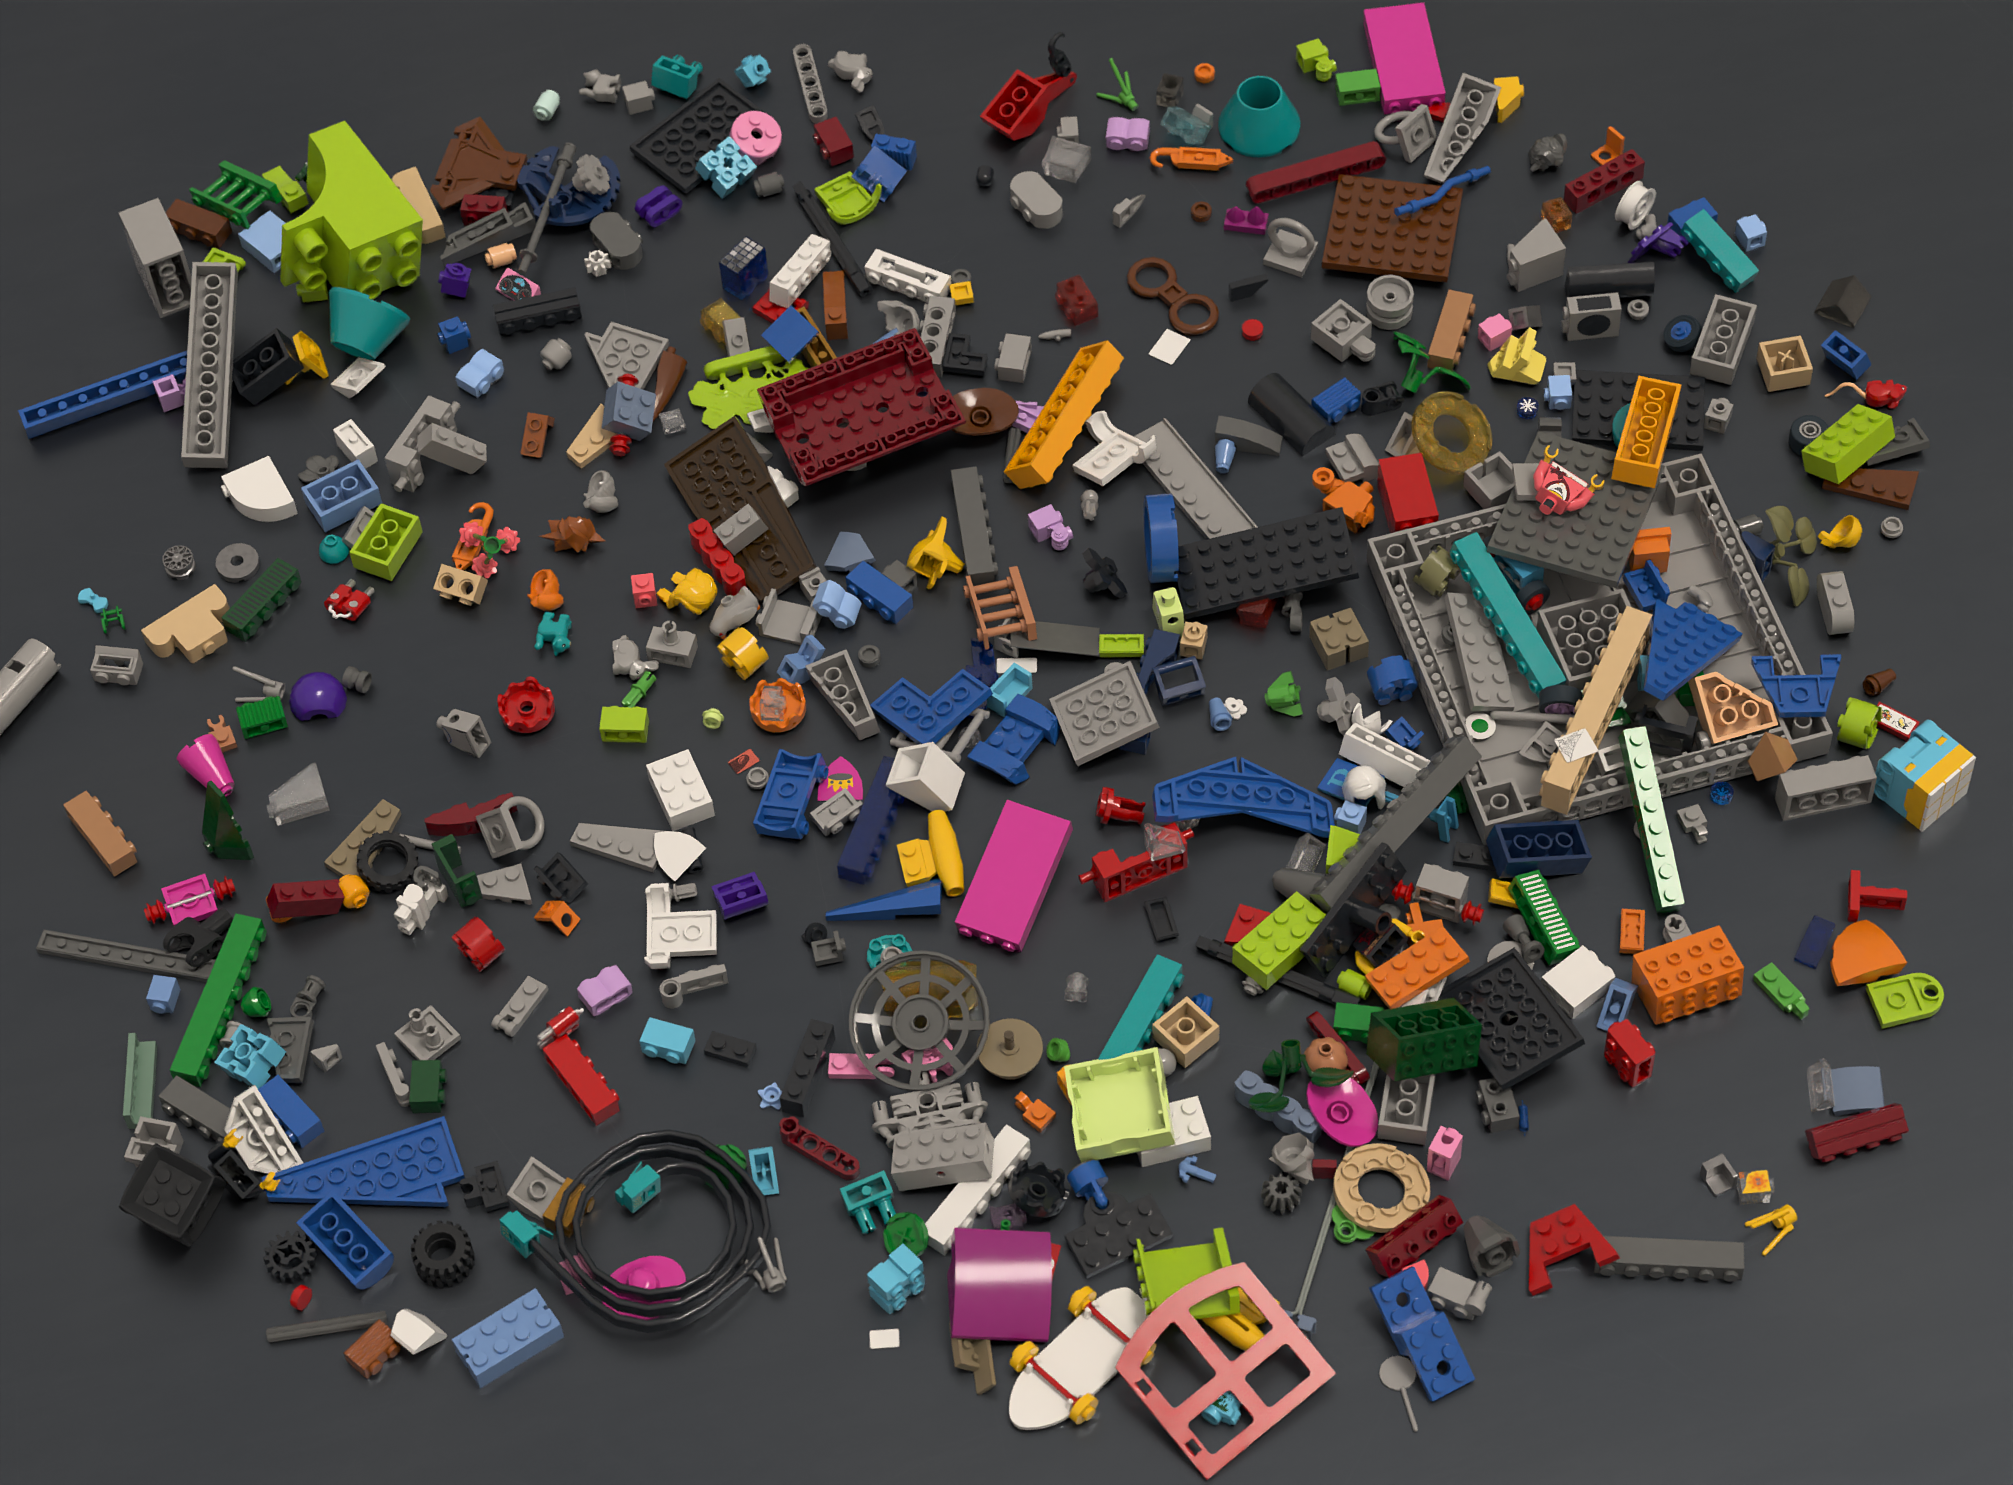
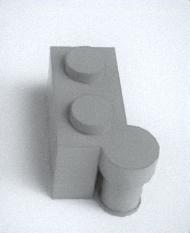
M1439 1267L1428 1289V1297L1433 1307L1446 1309L1453 1312L1458 1318H1467L1472 1321L1475 1315H1482L1486 1307L1485 1302L1492 1291V1287L1488 1283L1483 1287V1281H1479L1476 1284L1475 1281Z

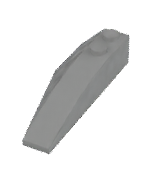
M1462 73L1423 177L1441 184L1444 183L1487 125L1501 87Z

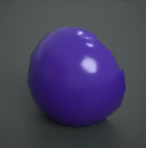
M312 672L301 676L293 685L289 705L292 713L301 721L310 720L312 716L317 714L326 715L328 718H336L345 709L347 696L342 683L336 677L324 672Z

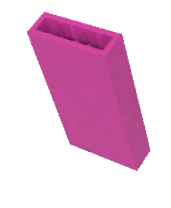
M1424 3L1364 10L1363 24L1373 69H1376L1378 74L1383 113L1391 114L1401 111H1414L1421 104L1427 105L1428 108L1436 103L1442 105V102H1445L1446 93Z
M1007 800L955 920L959 933L967 937L972 935L980 937V940L987 944H993V942L1000 944L1003 949L1014 952V950L1022 952L1073 831L1071 821Z

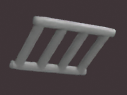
M976 708L969 714L974 716L952 752L942 749L959 724L935 744L953 762L959 763L961 760L960 754L983 719L989 718V711ZM899 732L896 738H891L890 745L897 748L918 744L906 741L907 736L902 732Z

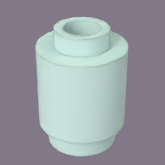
M552 90L543 92L533 108L535 116L540 120H550L559 106V95Z

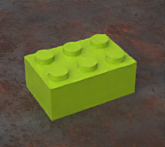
M380 504L349 552L353 567L392 581L423 533L419 517Z

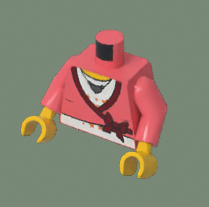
M1550 445L1544 449V460L1540 461L1533 475L1534 489L1537 491L1535 498L1541 503L1539 506L1540 511L1546 515L1551 514L1552 511L1562 515L1566 511L1571 512L1582 509L1595 495L1593 492L1603 488L1604 480L1600 485H1595L1593 482L1598 477V474L1592 476L1591 486L1587 488L1589 484L1554 461L1550 464V460L1558 455V448L1555 454L1551 456L1547 452Z

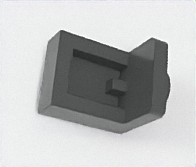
M838 930L833 931L834 938L811 942L816 966L843 961L842 952L846 951L844 937L839 938Z

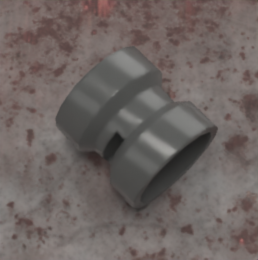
M348 666L343 675L342 685L345 688H356L358 692L366 693L372 682V673L365 670L360 672L356 667Z

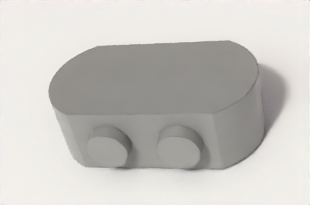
M1022 172L1012 179L1010 184V202L1015 209L1018 208L1022 212L1026 221H1030L1035 227L1041 229L1054 227L1061 221L1063 216L1062 198L1037 172Z
M1842 571L1819 573L1817 576V596L1827 633L1835 635L1853 632L1854 609L1844 573Z

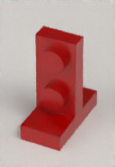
M1851 870L1848 881L1847 922H1857L1860 907L1905 909L1907 890L1876 888L1875 886L1861 887L1860 870Z

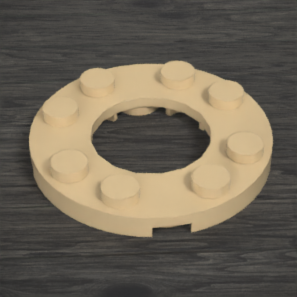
M1368 1144L1352 1150L1343 1158L1336 1169L1333 1180V1193L1342 1213L1354 1224L1369 1231L1388 1233L1428 1203L1430 1183L1425 1169L1410 1153L1407 1155L1397 1150L1396 1146L1388 1144ZM1371 1170L1392 1172L1400 1179L1404 1186V1198L1398 1205L1390 1209L1376 1208L1371 1203H1366L1360 1196L1358 1191L1359 1179Z

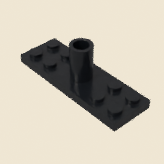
M1380 843L1300 949L1317 974L1325 979L1364 928L1382 935L1391 927V914L1379 908L1407 871L1388 844Z

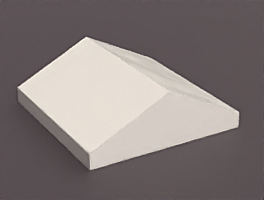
M358 358L330 385L350 399L386 366L384 363Z

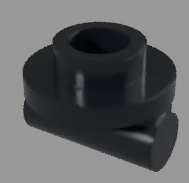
M814 922L808 925L801 937L805 943L811 944V942L826 939L827 929L823 924Z

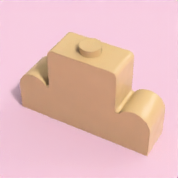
M416 167L395 174L392 181L423 219L422 244L445 238L443 223Z
M216 584L210 586L143 628L141 632L145 643L158 657H168L178 647L191 663L197 662L204 656L213 653L228 641L224 627L220 623L223 622L221 617L230 609L227 598Z

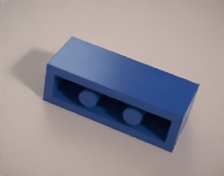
M862 561L845 577L848 593L861 599L868 608L878 611L885 620H890L897 624L913 608L912 594L865 561Z
M279 1075L258 1089L278 1123L286 1131L285 1134L291 1143L296 1142L303 1148L324 1132L321 1120Z

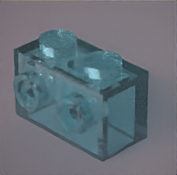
M1168 106L1160 125L1168 129L1167 132L1174 136L1179 135L1184 138V142L1192 146L1204 144L1212 127L1184 109L1174 106Z

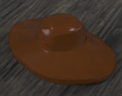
M976 388L959 392L953 398L962 412L966 424L951 430L959 434L972 436L1001 432L1016 422L1019 415L1018 404L1009 394L994 388Z

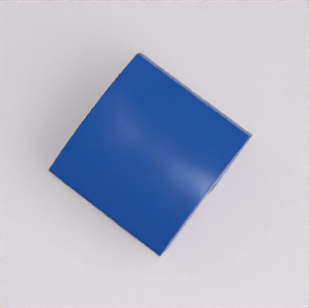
M790 305L761 336L791 363L820 333Z

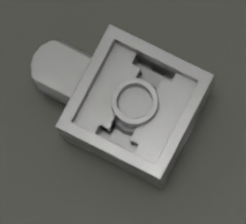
M1338 300L1311 323V340L1341 362L1352 353L1364 362L1370 361L1375 356L1376 345L1369 340L1371 338L1372 322L1343 300Z

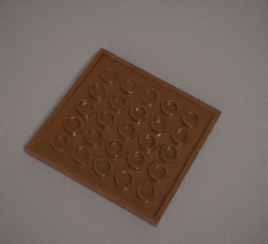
M1339 174L1322 258V268L1448 282L1463 188L1452 187L1439 202L1420 208L1418 212L1412 214L1406 213L1396 216L1394 213L1395 208L1406 205L1408 201L1414 199L1418 201L1432 196L1441 186Z

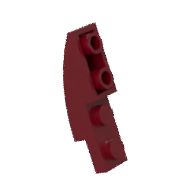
M510 792L499 795L485 803H479L470 809L465 802L460 805H454L440 813H434L424 819L429 835L448 836L450 834H453V836H464L480 833L482 831L475 816L499 808L504 801L514 796ZM517 806L509 809L510 814L518 811Z

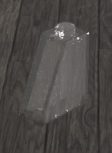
M316 763L310 764L268 795L270 805H267L269 817L275 818L277 826L330 811Z

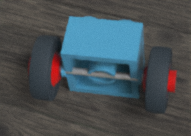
M1492 535L1482 540L1486 548ZM1490 553L1527 615L1529 616L1539 610L1550 595V589L1543 582L1544 568Z

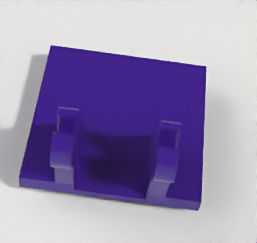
M1671 222L1664 227L1661 224L1652 232L1650 237H1644L1637 244L1638 246L1631 252L1633 256L1628 263H1634L1651 248L1675 258L1677 255L1673 250L1680 254L1681 249L1684 247L1681 242L1687 246L1688 240L1670 229L1673 226Z

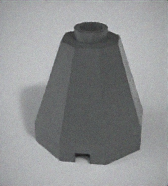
M1473 1216L1466 1221L1463 1230L1472 1267L1476 1274L1482 1276V1273H1485L1488 1277H1493L1510 1268L1513 1264L1512 1257L1515 1255L1517 1258L1520 1254L1518 1242L1513 1234L1484 1216Z

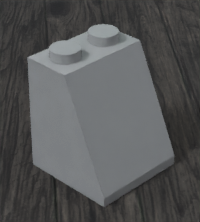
M1543 219L1510 251L1507 279L1510 285H1514L1518 292L1563 275L1566 247L1547 219Z

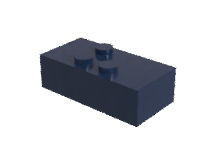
M1579 820L1495 824L1486 839L1499 878H1513L1535 870H1539L1542 876L1580 874L1584 872L1592 859Z

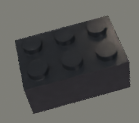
M275 328L233 360L232 378L239 393L253 405H256L304 369L291 339Z

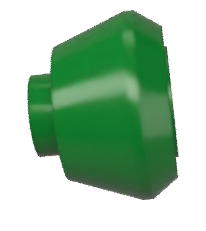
M252 987L243 996L241 1008L250 1017H265L271 1010V1002L269 996L262 988Z

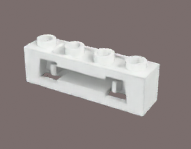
M875 249L864 266L865 277L869 282L906 294L911 298L920 299L926 303L929 302L930 296L947 297L950 293V275ZM883 259L894 262L895 266H893L891 263L883 262ZM926 274H927V275H930V276H932V277H935V278H937V279L934 281V280H931L930 277H927V278H926Z

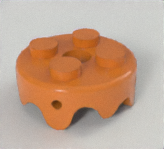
M779 678L774 683H767L765 680L759 681L754 694L749 700L752 719L760 728L769 732H785L795 728L802 721L806 713V701L801 685L798 682L792 684L784 678ZM776 705L784 706L780 711L772 709Z

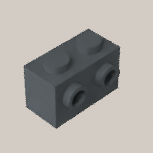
M1494 1078L1479 1081L1478 1090L1475 1091L1476 1101L1478 1105L1482 1104V1120L1484 1125H1488L1490 1133L1518 1128L1520 1116L1511 1087L1502 1091Z

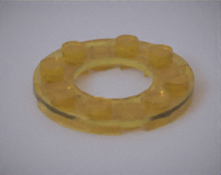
M1437 392L1424 399L1414 411L1411 425L1413 439L1419 453H1422V456L1435 468L1449 474L1463 475L1467 469L1480 462L1483 464L1492 448L1491 428L1487 418L1475 403L1473 405L1463 399V395L1454 392ZM1450 415L1464 424L1469 436L1468 447L1464 451L1452 453L1446 447L1438 444L1439 441L1436 440L1433 432L1434 421L1437 417Z

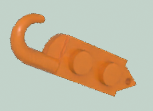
M1162 147L1155 149L1150 155V162L1159 168H1162L1163 164L1156 161L1158 156H1171V161L1175 166L1187 169L1219 171L1220 167L1233 163V158L1223 154L1221 149Z
M479 502L470 507L469 513H472L475 509L482 508L485 510L483 519L471 520L468 523L477 522L478 526L483 527L482 534L486 537L494 511L489 504ZM458 541L452 555V560L455 562L457 569L464 571L469 566L474 565L472 560L478 557L483 544L482 541H479L478 546L472 545L470 547H466L465 542Z

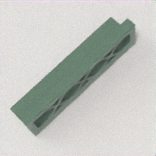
M128 1033L123 1117L128 1129H136L140 1116L153 1119L157 1043L156 1041L139 1042L136 1033Z

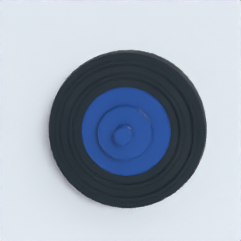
M1680 315L1669 321L1664 329L1663 337L1667 346L1673 351L1686 352L1697 345L1702 327L1693 316Z

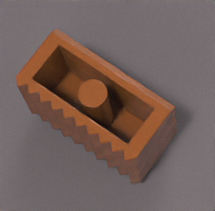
M380 1319L344 1352L346 1361L366 1379L370 1375L377 1374L388 1358L395 1357L402 1346L390 1336L392 1330Z

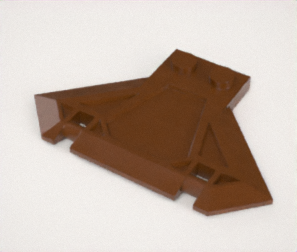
M480 116L456 127L454 135H457L458 138L450 140L435 176V180L439 181V185H432L430 188L431 194L441 208L444 210L463 201L464 194L476 195L491 187L516 191L519 173L528 161L527 155L505 151Z

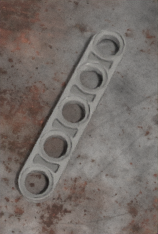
M805 44L797 45L793 49L794 62L809 119L817 124L827 120V107L811 48ZM800 52L808 53L804 57H800L797 55ZM803 67L812 68L810 71L801 70ZM812 81L815 82V85L806 86L805 83ZM812 96L819 97L817 101L809 100ZM816 111L823 112L821 116L813 115Z

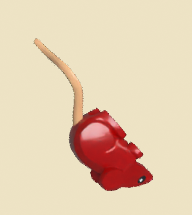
M1881 380L1867 382L1866 390L1863 392L1854 383L1846 382L1840 384L1831 393L1826 394L1825 397L1835 394L1844 386H1851L1865 399L1868 405L1881 407L1887 404L1889 409H1894L1905 395L1907 387L1901 384H1894L1893 380H1888L1884 384H1882Z

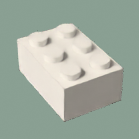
M688 749L646 765L649 781L672 831L715 816L712 799Z
M1198 1096L1169 1103L1175 1144L1137 1152L1142 1167L1211 1150V1135Z

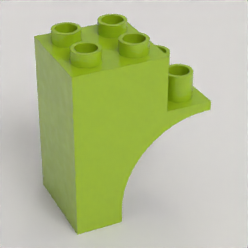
M346 121L309 134L307 193L315 203L304 214L282 225L281 283L286 287L300 281L307 291H314L319 289L327 279L332 287H341L369 295L371 300L378 297L382 291L396 285L404 287L413 283L420 275L423 219Z

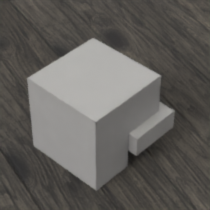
M140 1116L134 1132L136 1137H131L124 1159L126 1162L134 1163L135 1167L138 1168L142 1159L154 1144H159L179 1154L184 1140L177 1123Z

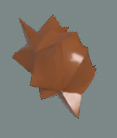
M568 516L565 520L563 517L561 520H548L551 533L538 536L554 541L555 552L574 548L577 552L580 550L586 552L588 543L605 542L596 533L592 521L580 516L577 518Z

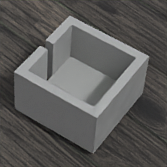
M1499 451L1484 460V467L1480 462L1467 469L1464 473L1463 487L1483 509L1506 504L1514 487L1513 465Z

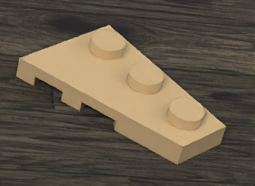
M602 404L599 405L566 451L567 457L581 469L606 451L610 445L614 444L610 441V438L617 435L602 429L604 405Z

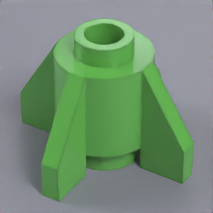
M1291 671L1282 673L1268 688V693H1265V701L1267 706H1271L1275 711L1298 716L1303 714L1301 704H1295V702L1300 700L1299 692L1301 688L1300 685L1290 684L1294 682Z

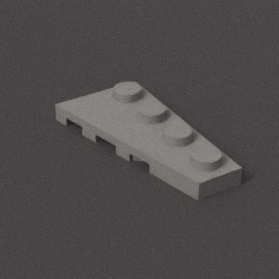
M579 823L570 839V845L654 873L658 865L654 850L655 833L665 831Z

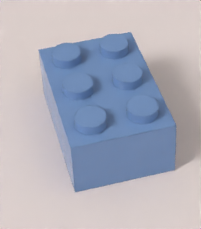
M359 459L301 488L305 504L324 532L355 518L363 506L372 509L382 504L377 485Z

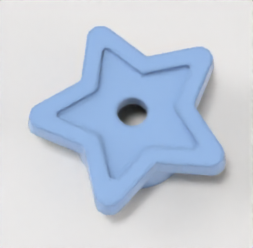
M775 1082L762 1090H758V1094L762 1098L760 1104L762 1109L770 1106L777 1110L781 1109L780 1096L782 1091Z

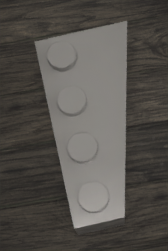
M847 649L805 666L812 683L859 740L880 732Z

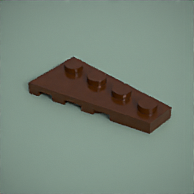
M1858 468L1840 484L1824 479L1822 489L1908 510L1919 471Z

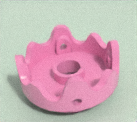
M749 111L741 114L734 121L729 134L740 147L738 153L742 157L747 155L755 165H760L766 159L775 156L782 140L778 123L771 116L760 111ZM751 132H759L762 138H753Z

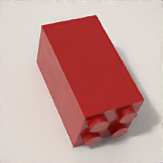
M1422 453L1379 459L1377 487L1390 533L1437 522L1439 514Z

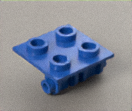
M874 145L851 177L872 194L875 191L876 185L881 184L880 200L884 202L907 170Z

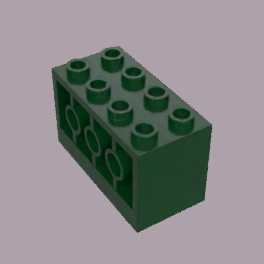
M1455 998L1371 1012L1366 1054L1393 1081L1474 1067L1478 1063L1482 1024Z

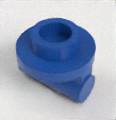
M1203 993L1195 995L1191 1000L1210 1017L1213 998Z

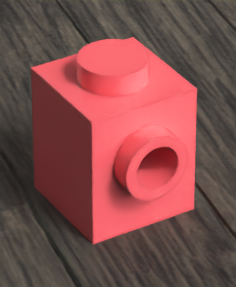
M653 573L632 575L631 581L635 607L658 606Z

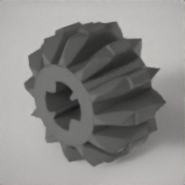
M1280 1172L1277 1178L1271 1174L1269 1181L1263 1182V1189L1261 1190V1197L1264 1199L1263 1204L1265 1207L1271 1206L1272 1213L1280 1209V1213L1283 1215L1285 1209L1292 1212L1294 1205L1299 1206V1197L1302 1196V1189L1299 1188L1298 1180H1292L1291 1174L1283 1177V1174Z

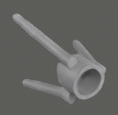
M236 666L232 668L240 674L265 683L263 694H266L267 697L279 696L280 700L283 698L285 683L270 680ZM266 697L235 698V701L258 702Z
M758 1237L757 1240L768 1269L763 1272V1278L757 1270L754 1271L753 1275L760 1283L762 1290L767 1289L768 1292L779 1291L785 1287L787 1278L783 1269L778 1239H773L778 1265L777 1270L772 1265L762 1238Z

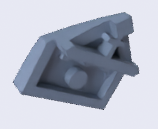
M840 532L824 566L828 571L849 570L851 572L862 561L871 564L876 560L860 534Z

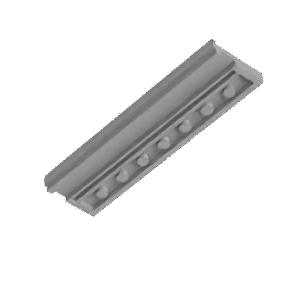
M1166 418L1134 436L1147 443L1150 441V437L1155 435L1156 452L1142 464L1168 494L1173 495L1174 502L1205 539L1257 527Z

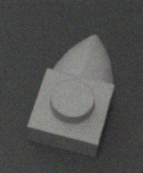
M1140 195L1131 200L1125 198L1120 204H1117L1113 209V224L1119 228L1123 226L1141 206L1146 195Z

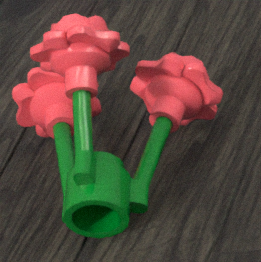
M475 521L472 523L465 522L463 524L464 528L459 529V540L462 543L465 542L466 547L478 546L479 541L483 542L482 547L487 556L481 553L478 557L473 558L472 562L474 565L471 568L477 575L484 576L485 579H488L497 572L495 567H497L498 563L493 560V554L499 552V550L504 551L506 554L510 550L516 551L517 544L520 542V538L517 537L518 532L511 530L509 527H505L504 530L499 529L496 537L491 536L488 538L483 536V527L478 526V523Z

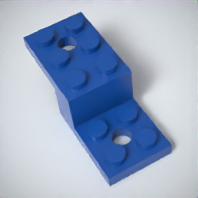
M1414 1266L1369 1288L1400 1355L1410 1357L1430 1401H1435L1475 1380L1445 1313L1434 1310ZM1401 1292L1407 1296V1303L1402 1307L1396 1302L1397 1295ZM1442 1360L1448 1366L1447 1372L1443 1375L1437 1371V1364Z

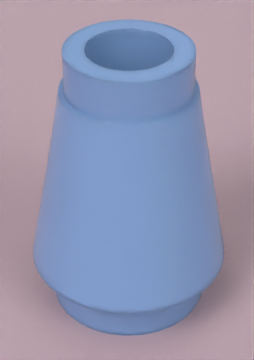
M1222 439L1215 445L1216 471L1219 473L1229 472L1236 452L1235 443L1231 440Z
M1220 698L1211 699L1209 701L1211 726L1217 731L1227 730L1231 726V714Z

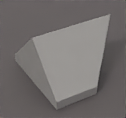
M1407 412L1403 413L1385 451L1395 457L1422 453V456L1439 452L1424 423Z

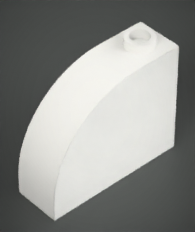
M269 456L221 476L224 484L221 486L224 496L226 498L230 497L236 509L250 519L273 522L298 514L295 502Z

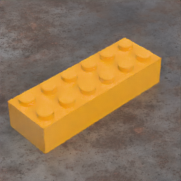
M1638 376L1616 453L1611 479L1655 488L1677 410L1681 384Z

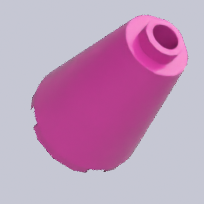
M212 734L196 738L194 740L196 744L190 748L186 745L177 756L179 765L204 787L207 788V783L212 781L225 797L233 792L232 788L235 785L218 740Z

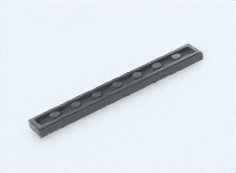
M43 930L36 948L37 952L41 954L206 983L216 961L211 959L199 967H192L186 963L187 954L171 953L164 950L50 930Z

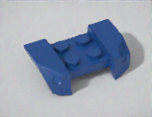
M1017 694L1006 707L1007 715L985 742L979 741L967 756L969 760L994 771L1013 784H1018L1029 778L1024 762L1040 741L1045 737L1051 744L1055 745L1060 731L1058 719L1042 704L1020 694Z

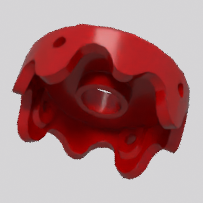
M531 676L527 677L524 682L509 684L504 695L499 694L497 698L501 720L509 729L515 732H536L548 725L555 713V703L549 687L541 686L537 679ZM525 706L533 707L528 712L522 711V708Z

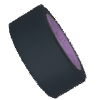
M1568 685L1548 686L1539 693L1540 713L1575 715L1576 703L1579 699H1583L1582 692Z

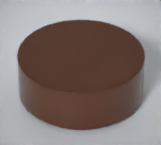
M1196 202L1192 205L1191 217L1193 220L1206 222L1211 218L1212 208L1208 203Z

